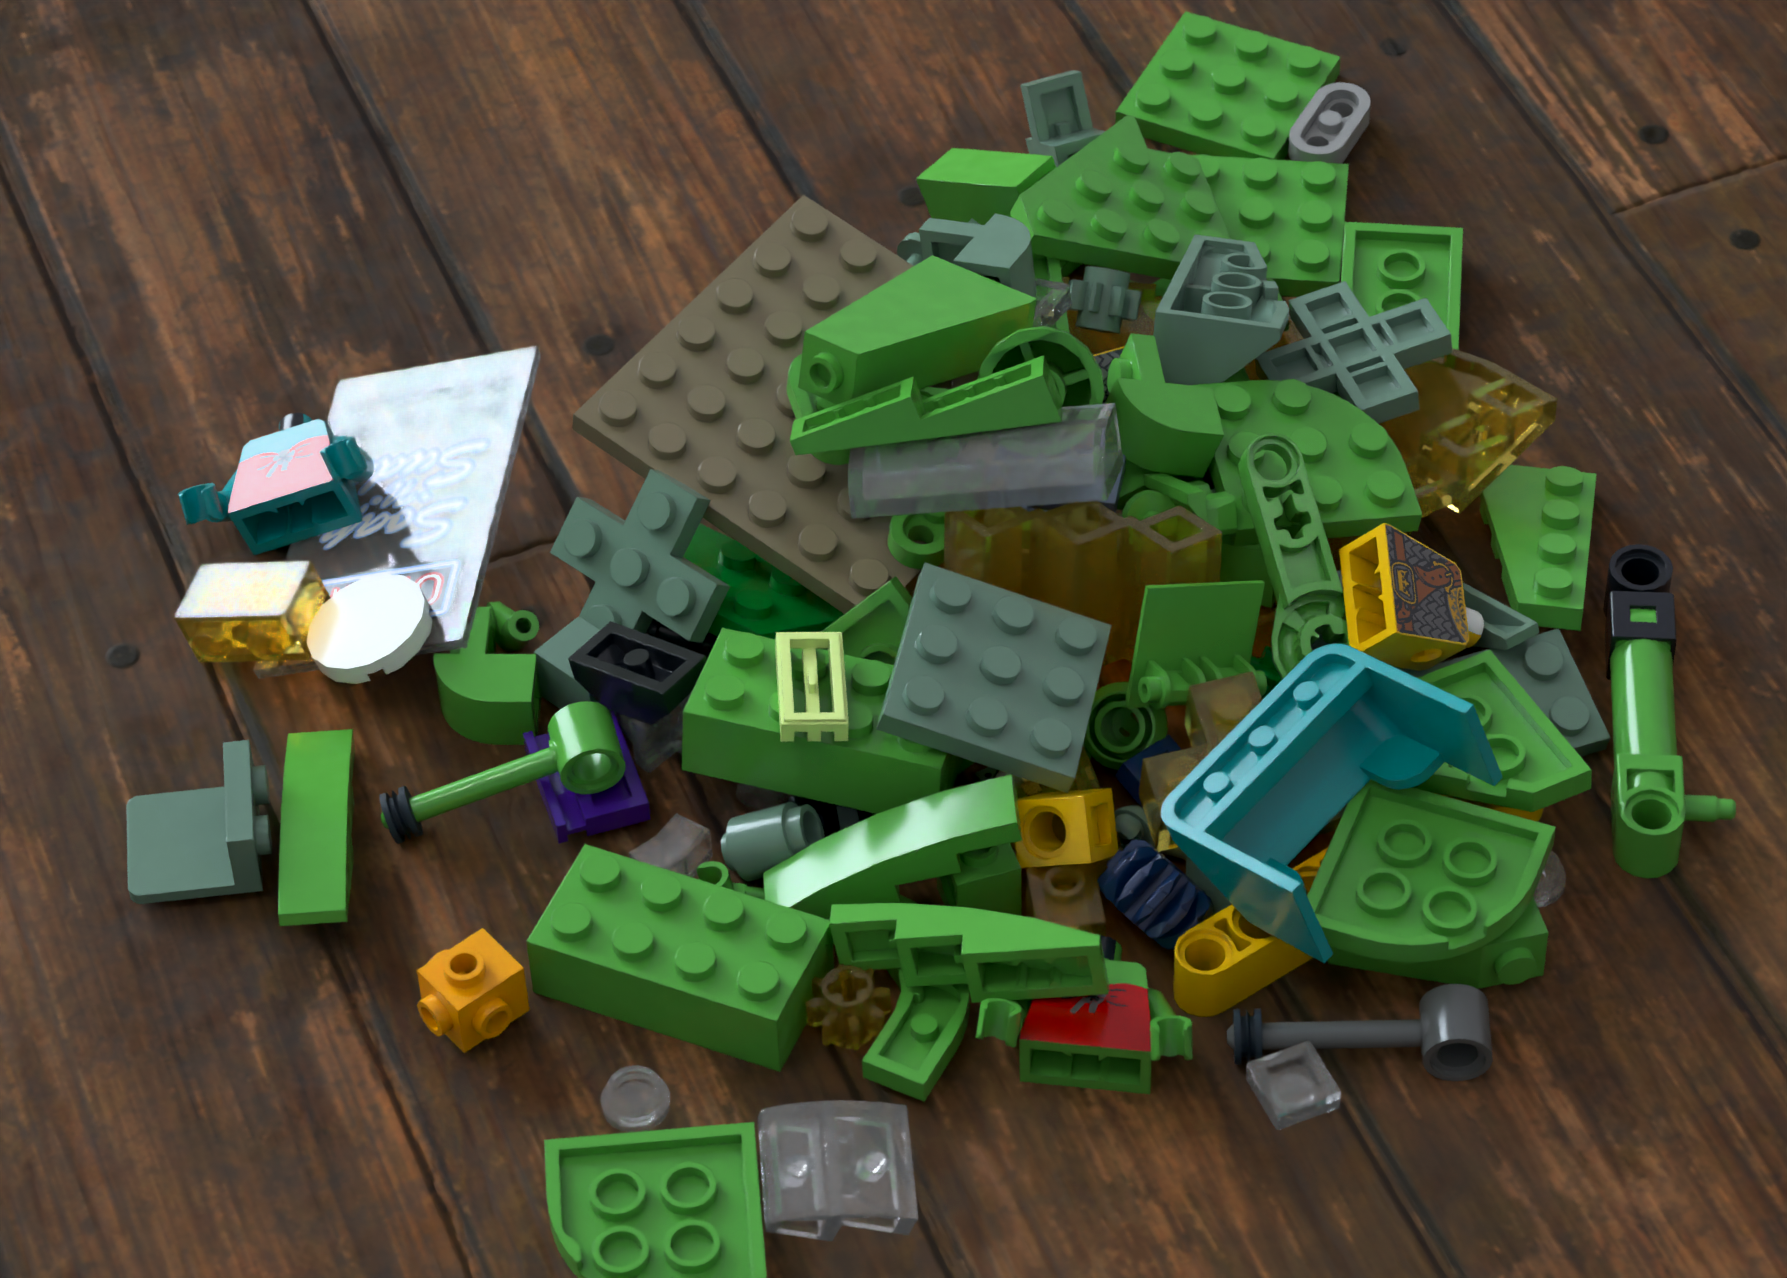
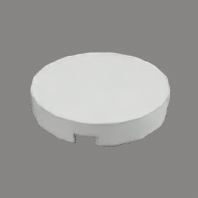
M381 574L363 578L339 590L321 606L309 626L307 645L312 658L321 672L334 681L352 684L371 681L367 674L375 673L381 669L385 671L386 675L402 668L420 651L431 633L433 621L429 615L431 607L419 585L405 576Z

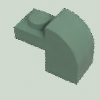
M1071 70L1020 84L1032 136L1025 138L1029 154L1053 156L1056 167H1058L1105 132L1093 128L1081 71Z
M995 213L985 225L929 218L920 227L919 235L923 260L934 255L1034 298L1036 297L1031 236L1028 228L1022 222L1012 217Z

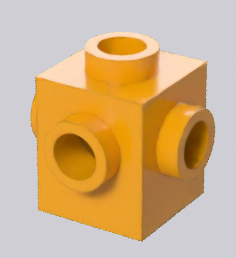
M481 928L454 947L438 952L426 965L417 970L422 999L417 1003V1008L422 1020L432 1033L439 1037L446 1034L464 1053L485 1039L498 1036L511 1022L530 1010L524 967L484 928Z

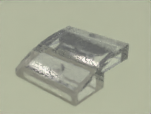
M831 1100L786 1104L764 1108L760 1111L757 1120L765 1231L833 1241L842 1225L903 1235L910 1234L918 1220L907 1105L871 1101Z

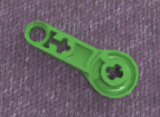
M1265 433L1256 437L1241 455L1238 469L1277 602L1270 645L1272 662L1281 680H1283L1306 655L1313 651L1311 645L1319 638L1318 634H1322L1326 643L1349 646L1343 590L1302 454L1298 446L1289 437L1279 433ZM1262 450H1270L1279 454L1286 464L1287 472L1285 478L1269 480L1261 476L1255 468V454ZM1288 490H1292L1293 493L1283 502L1286 517L1290 522L1300 521L1302 525L1294 539L1291 538L1288 530H1277L1275 527V523L1283 515L1279 495L1284 494ZM1265 498H1273V499H1272L1271 501H1267Z

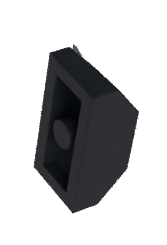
M611 621L568 658L574 679L600 704L612 711L649 725L669 715L691 693L707 661L705 655Z

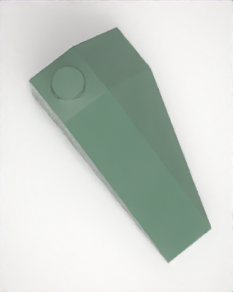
M1194 235L1155 312L1153 336H1155L1165 383L1183 385L1222 383L1280 341L1288 322L1289 307L1286 301H1278L1279 288L1276 282L1267 281V265L1255 242Z

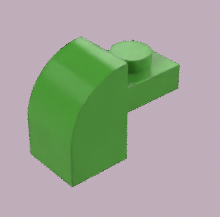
M1131 333L1120 357L1114 358L1109 366L1107 376L1109 396L1097 420L1099 428L1107 442L1118 453L1125 455L1127 460L1142 468L1158 473L1203 477L1224 437L1214 390L1212 387L1165 383L1155 336Z
M465 607L462 633H452L450 654H434V667L442 714L452 729L470 740L493 745H524L523 733L532 731L534 737L538 736L542 695L537 655L496 654L491 607Z

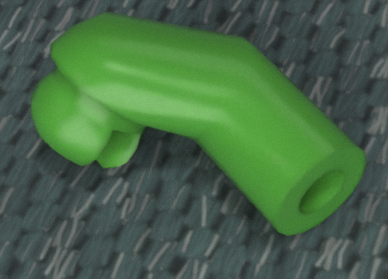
M487 602V607H491L495 641L500 648L510 652L521 650L537 635L539 621L532 612L527 610L515 612L502 602Z

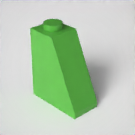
M951 148L920 174L916 181L931 218L966 223L974 219L979 224L985 225L995 213L1011 217L1010 212L1019 195L1054 170L1056 164L1053 156ZM1060 260L1062 281L1082 263Z

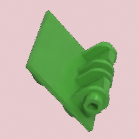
M1253 580L1146 585L1125 706L1127 708L1153 707L1155 709H1164L1167 706L1177 705L1199 707L1202 704H1206L1207 706H1216L1219 703L1227 702L1251 704L1258 696H1263L1267 689L1266 676L1263 671L1255 670L1250 661L1265 582Z

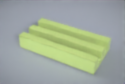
M776 632L775 656L780 742H794V732H807V741H821V732H834V741H848L849 720L842 632ZM816 648H828L832 712H820ZM790 649H802L806 713H794Z

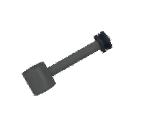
M1464 984L1442 985L1427 992L1419 1003L1420 1019L1262 1022L1261 1009H1254V1016H1249L1248 1011H1246V1016H1241L1240 1009H1233V1024L1227 1029V1044L1234 1050L1235 1065L1242 1064V1057H1247L1248 1064L1250 1057H1255V1064H1262V1050L1421 1047L1423 1065L1428 1073L1442 1080L1465 1081L1485 1073L1493 1061L1488 1000L1480 990Z

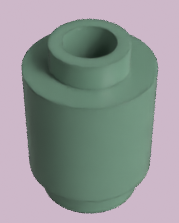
M787 802L732 817L727 824L726 833L721 838V851L724 861L730 870L737 872L745 881H753L763 878L765 871L825 838L821 820L812 806L808 804L798 806L794 802Z

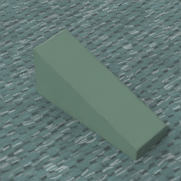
M1463 583L1465 607L1478 611L1484 621L1482 635L1477 643L1473 645L1474 647L1508 650L1539 633L1538 622Z

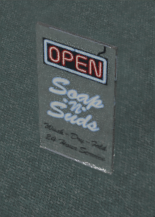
M537 346L339 380L327 424L334 436H354L357 445L372 457L375 465L371 478L364 482L354 481L362 512V522L290 544L253 669L258 679L320 670L312 658L307 645L309 626L317 612L339 590L360 579L381 574L402 575L419 585L431 607L429 615L433 620L431 633L416 655L467 648L541 359V353Z

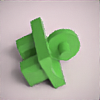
M1153 472L1143 474L1144 486L1148 490L1136 493L1131 497L1122 511V526L1130 540L1144 547H1157L1166 544L1191 557L1211 554V537L1233 534L1238 531L1236 500L1233 494L1226 491L1212 493L1209 484L1203 481L1185 482L1166 473Z

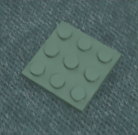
M924 563L913 594L877 730L1068 793L1076 776L1111 625Z

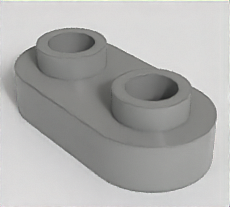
M1344 82L1331 83L1320 88L1290 129V159L1292 161H1322L1342 164L1369 125L1371 107L1369 94L1357 85Z

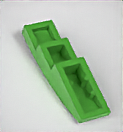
M353 729L288 733L280 825L279 926L347 922L354 862L351 837L355 806L352 786L355 759Z
M1012 774L941 791L886 810L813 843L763 873L765 900L827 919L830 918L832 904L900 903V884L961 873L959 853L1022 841L1017 792Z
M911 903L831 905L829 925L841 972L902 968L906 987L968 983L972 1003L982 1002L989 998L1024 1000L1109 994V980L1100 935L1037 918L970 907Z

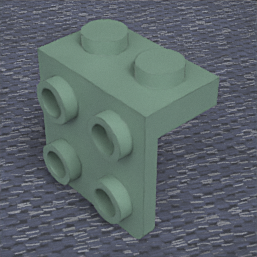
M249 740L223 742L224 787L140 795L128 801L126 805L128 891L133 902L147 904L263 891L261 855L272 854V839L268 814L260 815L259 805L270 804L269 782L266 765L254 766Z

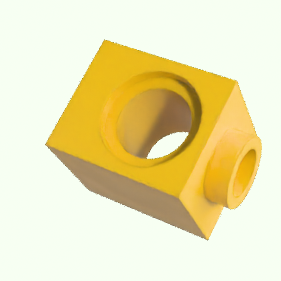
M1112 788L1068 791V793L1063 791L1038 793L1018 799L1022 841L1010 844L1016 851L1017 860L1021 868L1094 863L1114 856L1119 850ZM1054 814L1059 816L1065 825L1066 837L1064 843L1053 832L1052 818Z

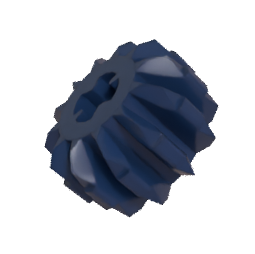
M1133 839L1122 851L1119 849L1107 862L1106 865L1108 867L1097 879L1100 891L1129 918L1133 924L1138 926L1161 947L1168 950H1174L1176 942L1182 934L1208 919L1214 912L1211 898L1161 852L1144 840Z

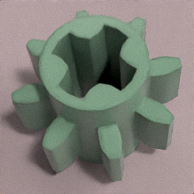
M1086 266L1083 281L1069 280L1065 303L1067 310L1078 311L1075 327L1120 335L1122 320L1137 321L1142 292L1128 289L1131 274L1107 268Z

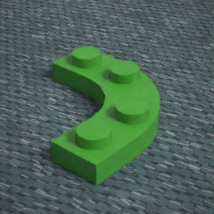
M900 895V903L918 904ZM902 968L886 969L898 985L900 996L894 1012L862 1060L863 1078L925 1102L964 1037L970 1014L968 983L906 987Z

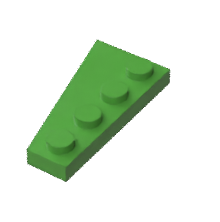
M1472 461L1470 482L1474 493H1479L1481 499L1480 513L1484 524H1489L1492 533L1491 547L1495 559L1500 558L1502 564L1501 579L1510 607L1538 622L1539 627L1581 631L1597 474L1580 472L1575 468L1567 466L1547 469Z

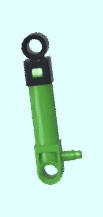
M1636 544L1627 545L1612 555L1608 568L1603 608L1606 617V678L1611 680L1614 773L1611 788L1612 849L1616 863L1624 871L1637 877L1656 878L1671 872L1678 863L1684 821L1715 822L1717 820H1732L1736 815V802L1733 799H1722L1713 795L1685 794L1683 757L1677 755L1673 662L1677 639L1674 595L1670 593L1673 566L1671 560L1663 551L1653 546Z

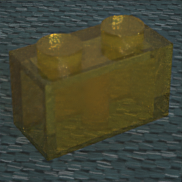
M312 561L201 564L174 619L198 662L309 660L311 657L307 645L309 626L321 606L331 597Z

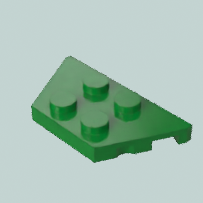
M701 523L683 556L730 586L708 631L717 637L722 628L753 633L776 639V632H821L844 615L840 610L738 541Z

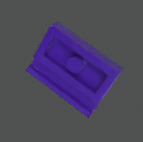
M612 710L610 712L625 761L624 775L614 786L599 793L578 794L565 788L559 772L536 780L559 844L567 842L569 834L585 830L587 836L651 820L647 796L616 715ZM532 731L523 733L526 755L550 747L549 733L535 737Z

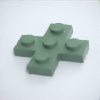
M1346 281L1289 300L1290 318L1303 337V340L1262 353L1255 358L1256 374L1260 380L1282 381L1285 379H1296L1308 386L1316 387L1329 393L1338 392L1342 399L1364 411L1379 424L1420 410L1418 390L1404 369L1452 353L1451 333L1427 298L1369 317Z
M650 469L626 520H623L591 499L576 497L550 553L595 581L579 616L599 630L611 621L646 634L654 618L688 641L703 643L730 586L683 556L711 500L662 471Z

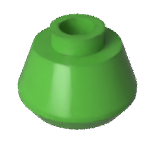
M1129 682L1111 683L1095 692L1083 742L1090 755L1096 761L1114 770H1119L1125 761L1155 742L1166 738L1168 733L1165 709H1155L1153 707L1127 708L1125 706Z

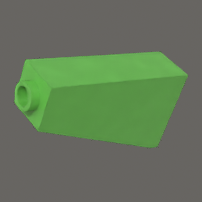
M932 255L806 330L798 388L834 404H840L913 376L918 388L922 389L980 371L982 362L998 341L1019 329L1033 327L1037 298Z

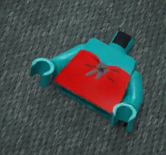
M292 413L282 418L279 423V432L251 440L243 447L238 469L222 491H216L214 483H206L187 488L179 492L178 496L187 525L195 524L205 519L210 522L233 521L253 555H257L362 522V512L354 481L364 482L371 478L375 465L372 457L357 445L354 436H334L326 421L320 419L312 420L305 414Z

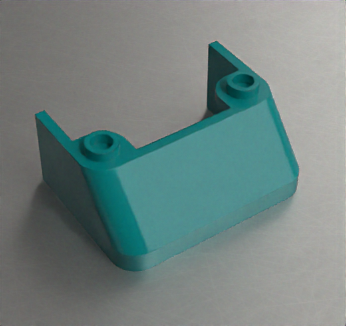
M1329 644L1319 647L1306 655L1174 788L1163 802L1161 817L1176 845L1249 923L1325 963L1333 955V952L1309 902L1307 890L1298 872L1287 866L1370 779L1391 789H1408L1425 782L1444 762L1492 786H1495L1503 776L1473 704L1351 646Z

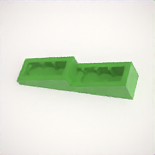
M1044 355L925 399L922 398L913 376L794 420L790 443L795 455L1057 423L1062 422V399Z

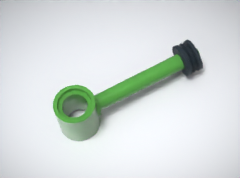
M582 701L572 703L557 711L550 719L548 724L549 748L413 797L406 786L398 788L399 795H396L392 790L391 798L387 792L380 794L379 798L382 808L380 817L383 826L390 830L393 839L399 844L405 841V834L411 839L410 832L415 837L423 835L421 821L559 772L565 788L574 793L594 794L605 791L614 786L625 772V761L611 712L607 707L597 702Z

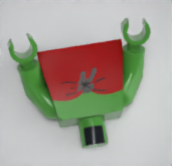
M1100 936L1109 980V994L1024 1000L985 999L981 1002L976 1038L983 1040L984 1037L995 1036L1000 1040H1005L1006 1046L1016 1047L1017 1037L1020 1036L1021 1082L1150 1094L1152 1061H1160L1161 1055L1171 1057L1178 1054L1184 1056V1060L1193 1059L1192 1021L1186 1017L1177 1016L1161 991L1148 988L1146 968L1136 962L1121 961L1122 947L1116 940Z

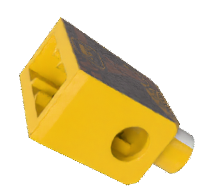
M1387 523L1379 525L1339 549L1349 646L1393 667L1421 671L1430 669L1465 648L1473 646L1480 639L1484 628L1483 617L1478 611L1465 607L1462 574L1455 562Z

